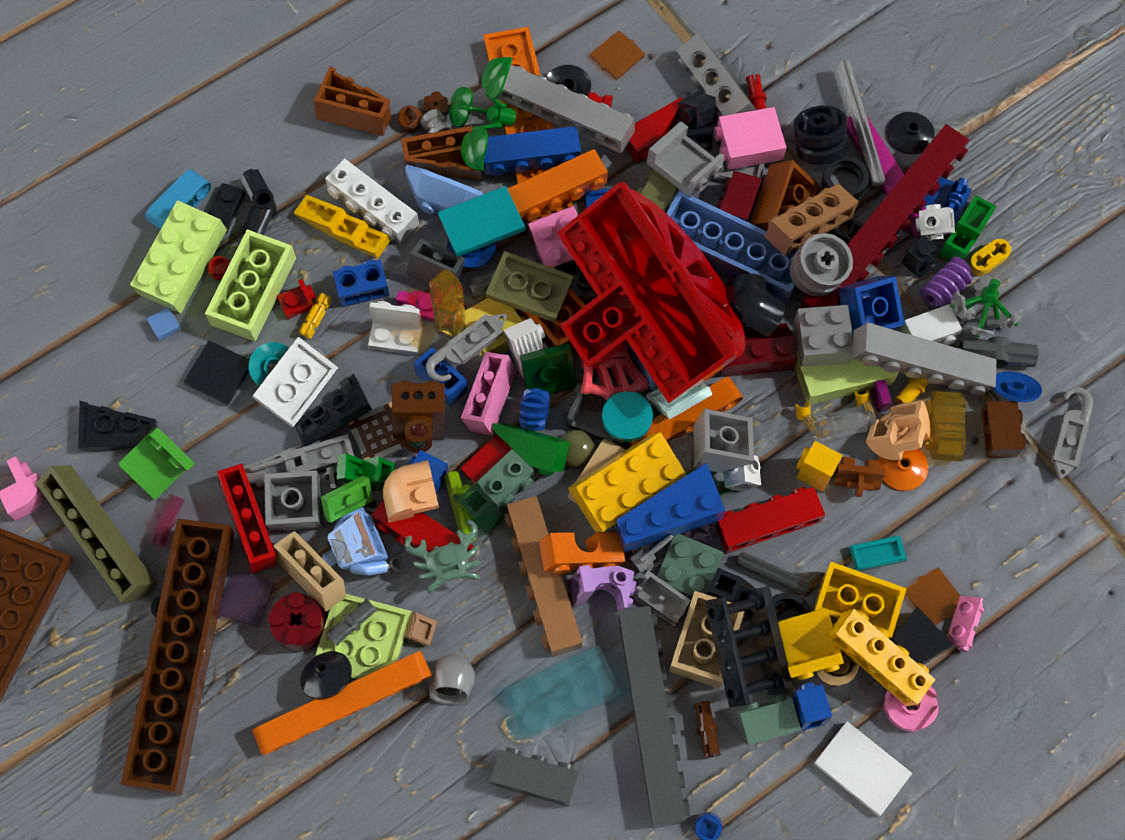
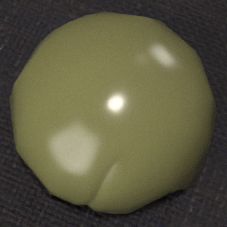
M572 430L560 438L570 441L565 465L576 469L585 467L596 451V445L591 436L581 430Z

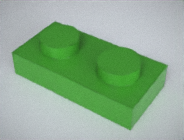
M363 475L321 496L325 519L333 522L372 502L373 496L369 478Z

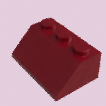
M780 323L768 338L751 327H743L745 335L744 352L720 370L719 375L720 377L794 370L798 358L794 335L787 323Z

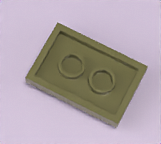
M504 251L485 294L488 299L556 323L573 284L574 276Z

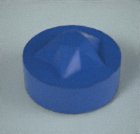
M706 812L697 818L695 833L701 840H717L722 833L723 824L718 815Z

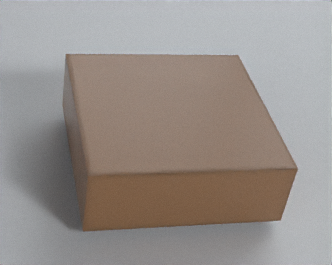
M411 612L404 638L425 647L430 646L437 621L417 612Z

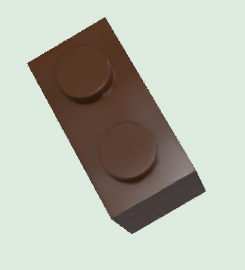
M987 402L981 410L986 457H1017L1026 446L1025 434L1021 433L1023 414L1021 410H1018V402Z

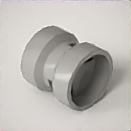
M439 109L427 112L420 120L422 127L429 131L428 134L452 129L448 122H444V116Z

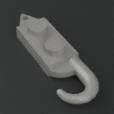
M485 314L447 342V345L428 359L426 371L429 377L438 382L449 380L451 375H438L435 372V366L445 358L454 365L465 364L502 336V328L507 314L493 316Z
M1081 387L1070 388L1064 395L1065 400L1072 394L1080 395L1083 398V406L1081 411L1070 410L1062 417L1051 458V463H1054L1059 480L1064 478L1070 471L1078 468L1090 424L1093 398L1087 390Z

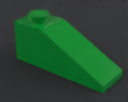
M505 422L492 423L491 429L526 463L532 467L539 468V473L553 475L554 472L564 471L570 441L536 431H529Z

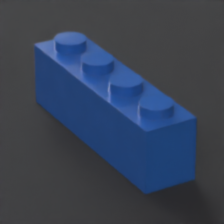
M577 126L488 137V145L484 157L485 175L492 174L497 176L513 171L521 173L538 168L546 170L580 156L581 149Z

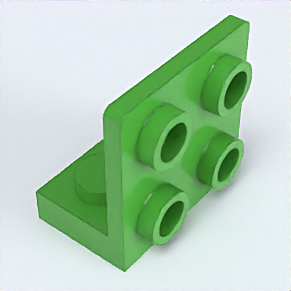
M158 427L153 428L118 463L119 467L153 499H157L184 471H188L195 464Z

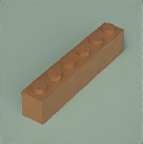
M537 496L507 504V513L504 514L507 528H512L515 537L511 538L514 552H520L522 558L518 565L522 577L527 576L529 585L525 587L529 601L534 600L537 610L533 611L536 624L543 627L545 635H541V641L544 650H550L551 657L581 649V636L562 576L554 574V571H544L539 541L548 535V531Z

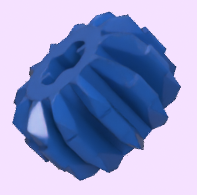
M537 388L524 391L520 405L519 421L521 428L529 431H542L546 427L550 407L548 391Z

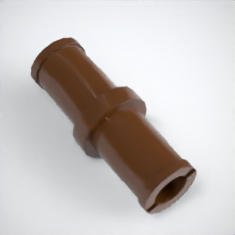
M701 701L700 705L695 703L693 706L698 723L696 731L701 738L703 757L714 758V755L716 757L720 756L721 752L716 735L718 727L717 724H714L711 702Z

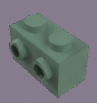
M511 450L475 483L476 492L497 512L502 507L506 509L507 504L514 502V496L520 490L524 492L533 484L534 470L514 450Z
M783 693L768 697L769 702L758 704V701H752L750 705L742 706L743 709L737 710L745 742L751 745L801 731L792 698L789 696L784 697Z

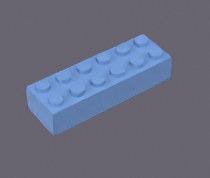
M679 190L667 214L703 252L713 269L732 279L746 273L760 275L765 279L766 288L772 290L778 300L787 304L796 288L789 269L790 261L797 250L784 256L765 238L767 231L693 196L689 197Z

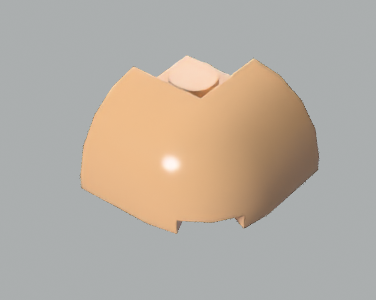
M923 400L890 407L891 412L884 415L880 420L874 419L866 439L869 448L875 454L889 460H901L904 451H913L921 448L923 440L930 439L931 432L929 415Z
M428 460L402 466L392 471L387 477L383 486V500L389 523L412 518L416 513L439 508Z

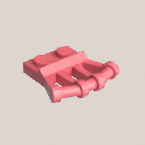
M627 346L600 366L587 368L581 359V368H584L581 394L588 395L591 393L608 400L617 393L625 391L644 392L649 387L647 379L632 362ZM607 368H612L618 387H613ZM593 369H596L602 386L592 383ZM624 370L634 381L633 383L628 384Z

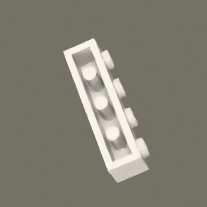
M345 158L325 178L328 187L327 191L333 198H340L345 202L350 211L360 213L370 226H377L381 229L382 233L388 234L391 241L394 239L401 244L419 225L418 214Z

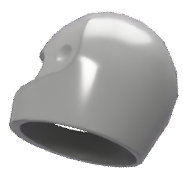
M449 654L441 657L434 666L432 679L429 682L430 698L444 705H457L465 702L475 682V672L471 663L461 655ZM450 687L459 689L462 692L457 695H443L435 689Z

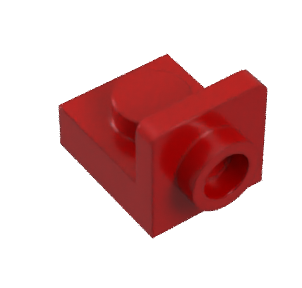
M303 279L297 280L298 287L277 295L287 320L311 310L313 306L312 299L316 298L311 285L306 286Z

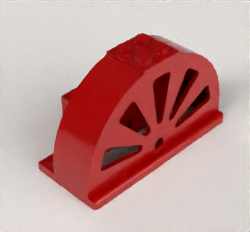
M625 182L617 183L557 232V235L598 295L560 325L587 368L600 366L626 345L630 344L667 402L672 403L691 388L704 383L744 352L745 335L735 306L729 305L726 287L703 252L667 213L647 197L630 189Z

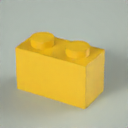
M814 441L811 448L805 447L796 465V469L799 470L796 478L824 492L843 455Z

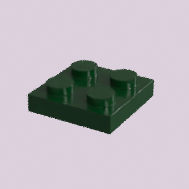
M569 343L519 355L526 389H542L543 391H548L550 395L576 388L577 384Z

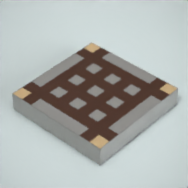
M392 402L377 407L348 423L363 460L378 456L386 459L407 450L405 439H393Z

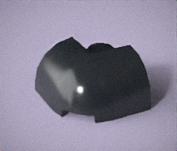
M742 274L726 284L729 305L736 306L738 311L744 316L741 320L745 324L768 338L782 320L785 304L777 299L776 294L772 290L766 288L765 279L760 275Z

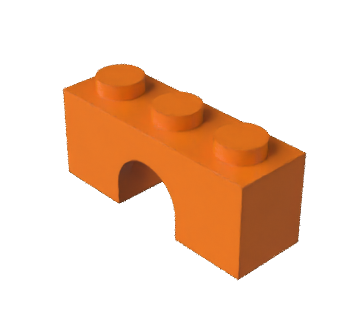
M596 532L585 540L587 552L582 551L577 546L574 533H550L539 541L544 571H554V574L561 575L570 571H577L580 566L590 565L591 568L619 566L625 562L618 533Z

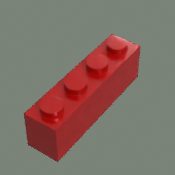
M243 464L217 471L218 483L251 574L276 566V554Z
M800 487L793 490L790 495L784 497L782 495H775L769 498L766 503L760 505L757 502L748 504L743 508L744 510L736 513L733 510L724 513L722 520L716 521L715 528L724 551L728 554L821 523L825 517V512L815 488L806 489V487Z
M383 500L372 514L377 530L385 535L389 532L396 537L395 541L404 548L407 536H412L411 546L414 548L419 547L421 540L424 539L428 552L433 551L435 546L441 547L448 545L450 542L456 545L460 544L458 535L423 512L414 514L412 518L389 523ZM470 544L467 550L470 551L473 545Z

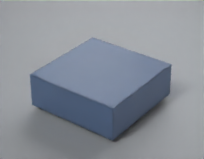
M169 307L146 318L159 341L181 330Z

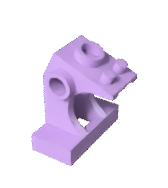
M590 565L580 566L569 580L573 606L584 605L596 590H606L614 596L618 612L619 610L629 609V606H632L633 599L629 598V596H633L636 587V581L633 580L634 571L620 566L591 568Z

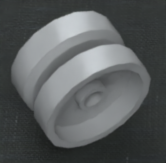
M821 233L813 235L794 253L790 261L789 272L793 283L799 290L807 295L820 297L830 294L848 278L853 268V257L850 248L842 239L832 234Z

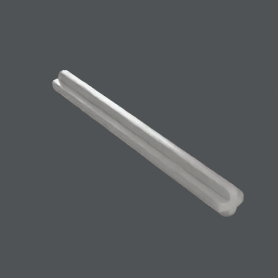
M839 61L837 65L838 73L871 184L874 187L884 184L885 177L850 61Z

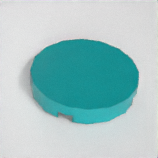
M625 391L617 393L609 398L603 407L602 422L604 429L611 437L623 440V442L641 439L648 433L652 425L653 412L651 405L643 396L635 392Z

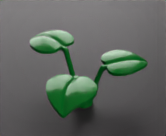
M511 57L490 60L483 72L482 87L486 89L485 95L497 105L489 107L488 110L471 106L474 95L472 90L467 87L456 89L451 98L449 118L454 126L462 127L469 119L470 110L487 114V119L492 123L473 127L472 133H467L462 141V159L470 168L478 171H484L483 163L488 145V134L485 129H501L502 126L509 128L516 119L515 110L507 108V104L501 103L496 99L504 88L513 60Z

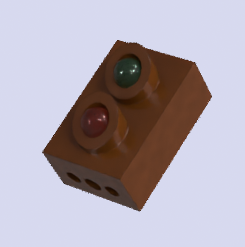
M406 380L392 383L393 439H405L406 448L412 453L417 454L420 450L428 451L432 446V440H444L445 383L433 380L425 381L424 383H413Z

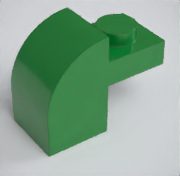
M347 453L338 455L337 480L347 484L364 475L370 480L371 491L383 490L387 477L395 470V463L379 456L362 460Z

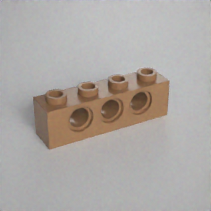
M836 184L831 188H825L815 197L807 198L796 207L792 206L786 213L774 216L768 223L765 238L786 256L799 249L813 235L827 233L851 219L859 201L840 184Z

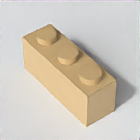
M295 531L273 545L278 564L325 612L347 597L343 579Z

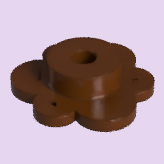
M435 91L430 96L424 97L422 109L425 113L433 109H439L444 114L448 111V98Z

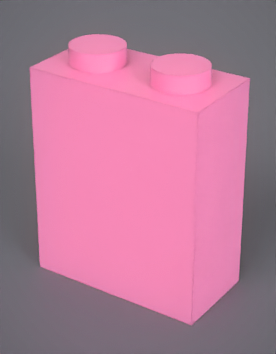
M775 107L719 117L717 127H714L716 141L721 143L720 153L725 156L724 161H726L728 170L784 159L786 144Z

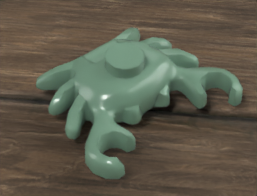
M467 520V525L472 528L469 534H464L461 530L457 531L460 539V544L458 545L450 542L448 545L441 547L435 546L433 551L428 552L424 539L421 540V544L417 548L411 546L412 536H407L405 539L406 551L425 561V563L413 562L414 567L428 571V573L419 575V579H435L427 589L429 594L445 584L446 581L457 578L480 580L481 577L478 574L468 571L481 563L480 559L469 562L479 550V545L477 544L470 551L467 550L478 534V528L474 521Z

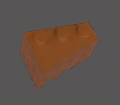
M329 66L314 99L316 119L384 136L391 120L390 100L368 87L363 88L354 83V79L349 76L345 78L337 73L335 68Z
M472 126L401 138L405 165L408 164L413 167L422 168L445 177L482 181L481 171L470 168L461 156L463 138L467 133H472Z

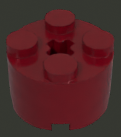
M299 592L286 595L274 604L268 615L270 630L283 648L289 651L304 652L313 649L320 643L326 624L325 616L318 603L310 596ZM298 619L299 621L301 620L302 624L297 626L293 622Z

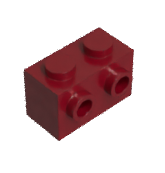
M734 170L731 179L726 178L722 191L726 192L724 199L719 198L716 208L748 222L759 191L761 178Z

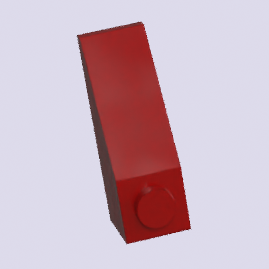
M681 97L635 123V132L625 149L637 164L643 160L647 161L649 148L665 136L680 116L679 101L683 100Z

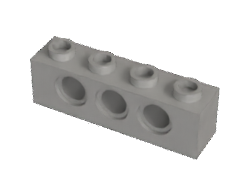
M699 33L676 50L681 57L678 59L679 63L686 71L690 69L694 74L690 78L698 88L702 86L706 91L705 94L716 97V106L719 109L716 111L718 117L754 111L756 109ZM705 60L704 65L697 68L699 62ZM718 77L717 82L710 85L711 80ZM731 94L729 101L723 103V98Z

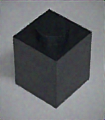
M697 91L679 101L680 122L698 129L717 119L716 97Z

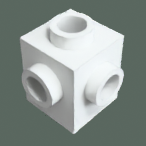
M941 204L927 205L926 210L919 211V217H916L917 231H921L922 236H928L929 240L944 239L943 234L955 233L953 209L949 207L941 208Z
M754 455L753 464L723 471L725 488L743 492L761 486L758 456Z

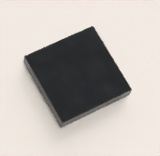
M209 340L185 378L184 383L203 394L229 405L249 372L250 359Z

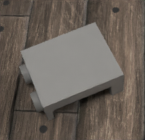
M680 122L649 148L647 164L687 196L691 197L697 191L701 192L711 178H717L724 169L723 161L725 156L720 153L714 158L686 136L688 126Z

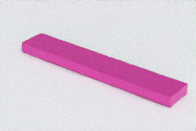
M852 116L846 118L847 133L863 157ZM867 117L885 177L884 184L881 187L886 195H888L904 176V173ZM916 212L912 215L911 219L913 221L908 227L913 238L921 234V231L918 232L916 227V217H919V214Z

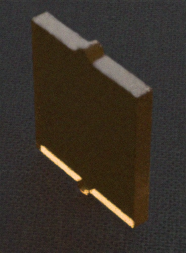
M619 30L590 54V57L601 66V70L607 71L616 80L646 56L634 44V40L628 39Z
M939 567L924 577L920 576L917 582L906 589L905 593L916 608L919 607L935 625L945 619L952 618L960 598L959 593Z

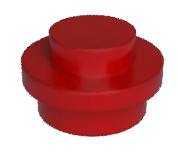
M222 256L212 258L207 268L209 275L215 280H222L230 260Z

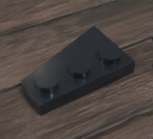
M79 400L78 448L80 451L134 448L153 428L158 427L156 419L129 412L123 413L104 406L98 407Z

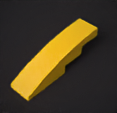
M309 195L304 197L294 211L296 217L314 228L377 259L391 241L388 234L368 227L365 221L347 215L343 208Z

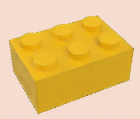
M830 562L825 570L812 611L823 608L827 609L834 626L843 612L852 609L860 610L868 616V621L873 626L883 629L889 635L888 639H891L907 588Z

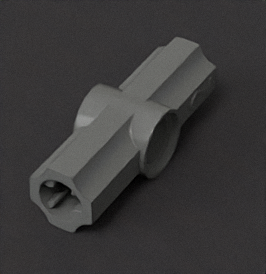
M1001 336L991 337L988 340L962 337L959 349L996 359V368H1004L1008 365L1035 367L1039 355L1037 345L1010 342L1008 338Z

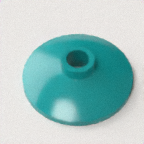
M268 342L259 346L252 353L248 366L249 373L258 387L270 374L268 366L270 364L276 366L289 349L288 346L278 342Z

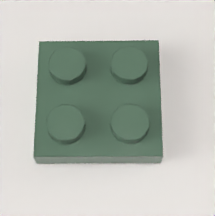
M681 534L675 535L657 577L671 587L693 596L694 591L707 595L724 552Z

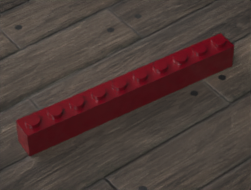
M945 124L848 243L847 246L850 248L853 257V268L848 278L828 295L820 297L806 295L802 300L800 309L841 305L838 288L868 278L870 275L868 270L872 265L874 267L879 265L884 257L882 253L886 248L891 249L899 238L896 235L900 230L905 232L913 221L911 219L912 215L915 212L919 214V211L923 210L927 204L925 199L929 195L933 197L941 186L939 182L942 178L947 180L955 169L953 166L955 162H961L969 151L966 147L970 139Z

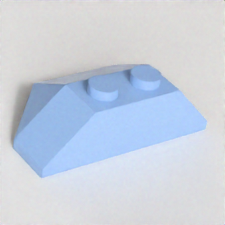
M408 164L405 167L407 181L417 205L427 214L438 215L439 211L484 194L479 190L428 170Z

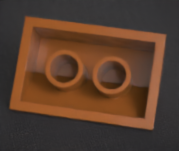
M793 160L770 164L750 224L767 231L768 223L774 216H780L786 213L792 206L796 207L807 198L815 197L818 195L820 186Z

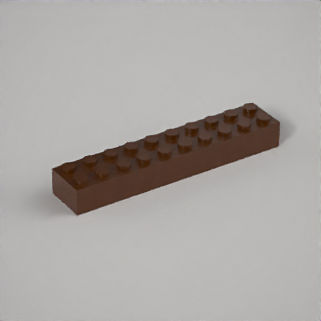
M177 518L121 785L127 788L182 795L235 536V532L230 525Z

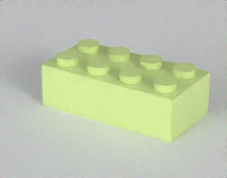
M177 200L130 286L138 295L162 306L169 307V309L181 314L227 231L226 227L220 219Z
M246 230L205 312L210 326L256 342L277 299V295H279L296 260L292 245Z

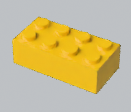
M657 432L639 441L568 489L595 532H604L616 524L617 519L684 478L687 474L662 433Z

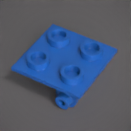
M942 178L939 182L941 186L933 197L929 195L925 199L927 202L925 208L927 205L941 204V208H952L954 225L956 227L972 189L968 188V181L964 178H959L953 182Z

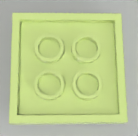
M346 594L347 597L330 608L315 656L328 651L340 652L351 663L352 675L350 679L358 680L399 660L405 640L404 634L412 611L369 600L377 609V612L359 626L361 629L357 632L354 630L336 646L326 633L344 619V614H350L365 600L364 598Z

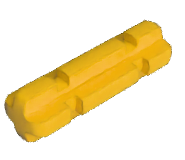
M324 293L318 295L317 303L313 304L305 319L306 323H303L299 329L300 335L307 339L312 338L315 333L314 329L318 327L326 313L325 309H328L332 302L331 297Z

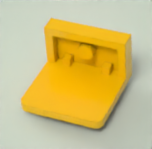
M827 609L815 610L778 622L791 678L797 677L798 680H803L814 676L813 672L823 669L824 673L840 669L839 665L844 663L840 648L826 637L833 627Z

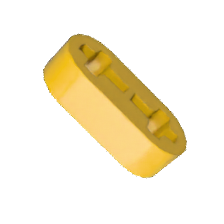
M995 239L974 253L968 264L971 268V273L976 276H982L1005 262L1011 253L1009 242L1004 239ZM995 249H997V250L1002 249V250H1003V253L999 252V253H997L996 255L993 256V253H994ZM985 259L987 260L984 266L976 265L977 261L982 262Z

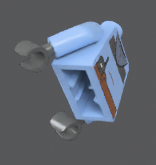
M375 499L366 504V507H360L338 519L334 530L328 535L332 549L322 554V559L330 567L338 563L341 569L349 570L352 574L367 576L387 573V570L394 574H399L403 571L404 567L395 568L392 565L393 562L402 560L400 556L392 557L390 562L385 561L388 555L372 519V514L375 510L370 509V507L376 505Z

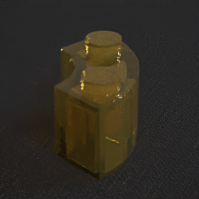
M443 269L429 282L435 328L455 337L462 330L466 318L463 287L459 279L452 272Z
M932 391L931 400H927L925 405L929 415L931 430L930 439L925 440V448L930 450L932 460L963 461L967 440L965 434L966 402L963 394L958 392Z

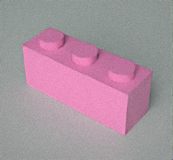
M485 352L461 416L462 421L470 432L491 436L495 432L491 429L492 423H498L517 372L515 365L508 355Z

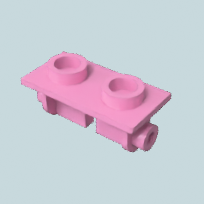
M960 596L947 634L948 640L953 645L958 646L957 649L959 651L968 652V649L972 648V641L975 635L973 628L978 626L981 614L984 612L982 607L983 598Z

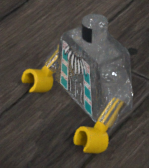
M865 389L866 393L861 395L857 394V391L854 392L857 407L828 413L816 418L811 414L810 403L805 402V407H800L796 404V419L803 421L809 432L818 439L819 443L866 433L868 427L876 423V415L871 404L868 389Z

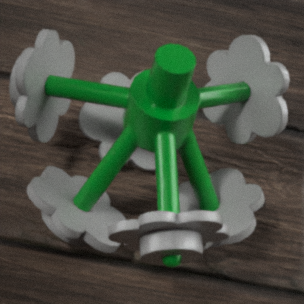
M988 274L982 275L980 282L978 281L974 284V288L977 290L975 297L966 299V297L960 295L959 291H955L951 300V306L955 314L966 322L976 318V312L973 310L974 305L979 302L984 305L978 327L966 324V327L972 328L971 333L975 334L976 337H985L986 333L994 334L993 331L983 329L984 323H987L989 329L1001 328L1002 330L1007 326L1010 329L1018 326V323L1022 320L1020 315L1024 311L1022 308L1013 315L1008 312L998 300L1003 291L1001 286H999V279L992 278Z

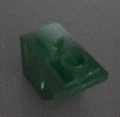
M469 480L452 495V498L471 520L475 522L484 535L489 533L504 519V516L493 500L476 481Z

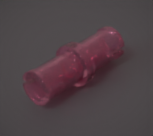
M169 494L161 515L158 514L156 518L158 521L148 541L156 546L160 545L162 548L165 547L172 527H176L177 521L175 520L185 502L183 498L173 494Z

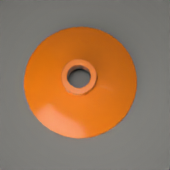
M920 449L904 451L901 460H889L880 456L878 458L880 468L885 469V476L882 481L894 490H914L927 477L928 462ZM900 461H907L909 466L903 467Z

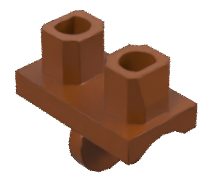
M843 456L840 464H838L834 485L855 489V497H862L863 490L881 489L885 469L880 468L878 460L869 459L865 461L864 466L855 465V459Z

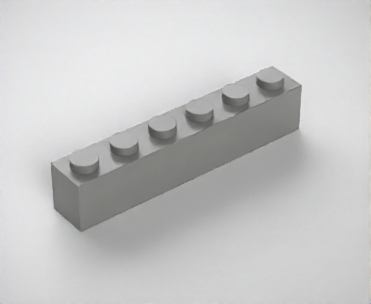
M510 66L504 88L497 98L562 128L577 126L578 135L619 153L623 152L635 132L634 118L629 114L611 109L605 103L595 102L584 94L572 92L564 85H556L541 75L531 74L520 66Z
M866 323L853 332L852 359L861 361L864 365L883 367L888 372H901L910 378L919 377L926 379L929 383L948 385L950 389L966 390L976 396L984 395L985 392L996 387V359L871 323Z

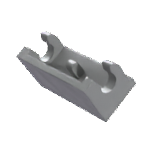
M650 571L646 572L642 582L635 588L632 599L643 607L650 606L652 613H656L659 618L673 628L676 627L691 603L689 598Z

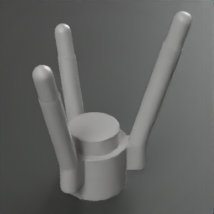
M299 444L262 460L245 464V472L249 483H256L257 488L265 487V474H269L268 467L286 462L287 457L280 458V455L302 448L303 445Z
M668 535L651 549L648 547L643 549L644 546L631 550L633 555L629 559L641 574L644 571L651 572L663 564L665 557L653 563L656 560L654 554L672 540L673 535Z

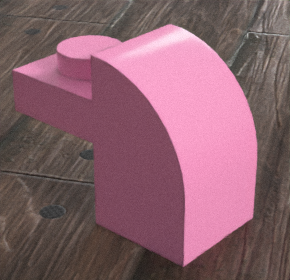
M15 456L7 460V463L16 483L1 490L0 498L7 513L17 521L34 512L43 502L44 494L36 485V482L40 479L37 473L33 474L28 463H22Z

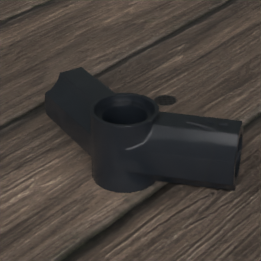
M251 168L239 177L252 202L242 228V233L245 234L246 230H250L264 235L271 217L277 212V205L273 193L266 185L260 171ZM263 202H269L267 205H260Z

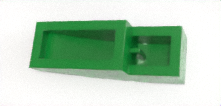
M975 195L957 223L955 233L949 236L938 256L949 262L953 257L965 260L997 206Z

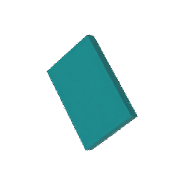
M506 186L438 212V217L457 257L525 231V225Z

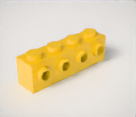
M852 609L843 612L826 637L905 706L918 705L936 680L929 674V669L910 658L909 652L905 648L895 645L888 639L889 635L883 629L873 626L868 621V616L862 611Z

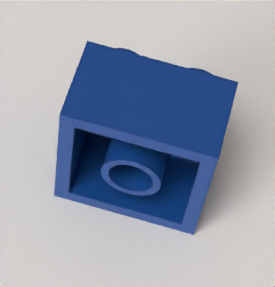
M876 276L838 288L841 305H848L852 334L854 330L866 323L888 329L905 325L896 276Z

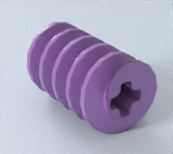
M959 257L951 258L950 262L945 264L944 268L939 270L937 275L933 276L931 281L925 284L924 288L920 289L921 297L934 307L946 306V303H951L952 295L955 291H963L966 288V284L972 283L971 268L965 260Z

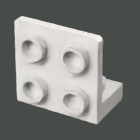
M385 301L370 302L369 310L372 318V328L368 343L369 349L418 356L423 331L420 310L407 304L395 306Z

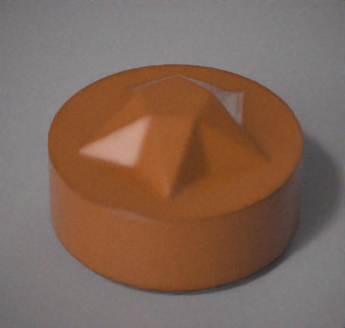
M407 105L400 110L398 121L405 129L415 130L420 127V120L423 115L415 106Z

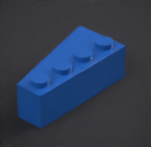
M707 463L617 519L616 530L624 552L663 540L670 534L675 536L723 519L725 508Z

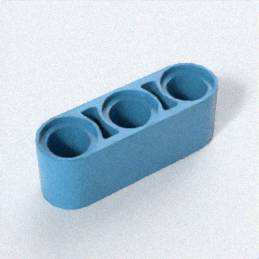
M193 169L187 170L150 206L146 212L145 219L161 230L177 200L195 208L210 192L211 183Z

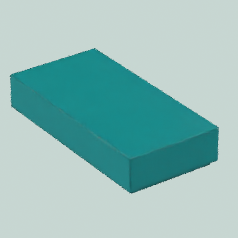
M900 535L855 544L849 547L854 568L859 572L898 564L907 560Z

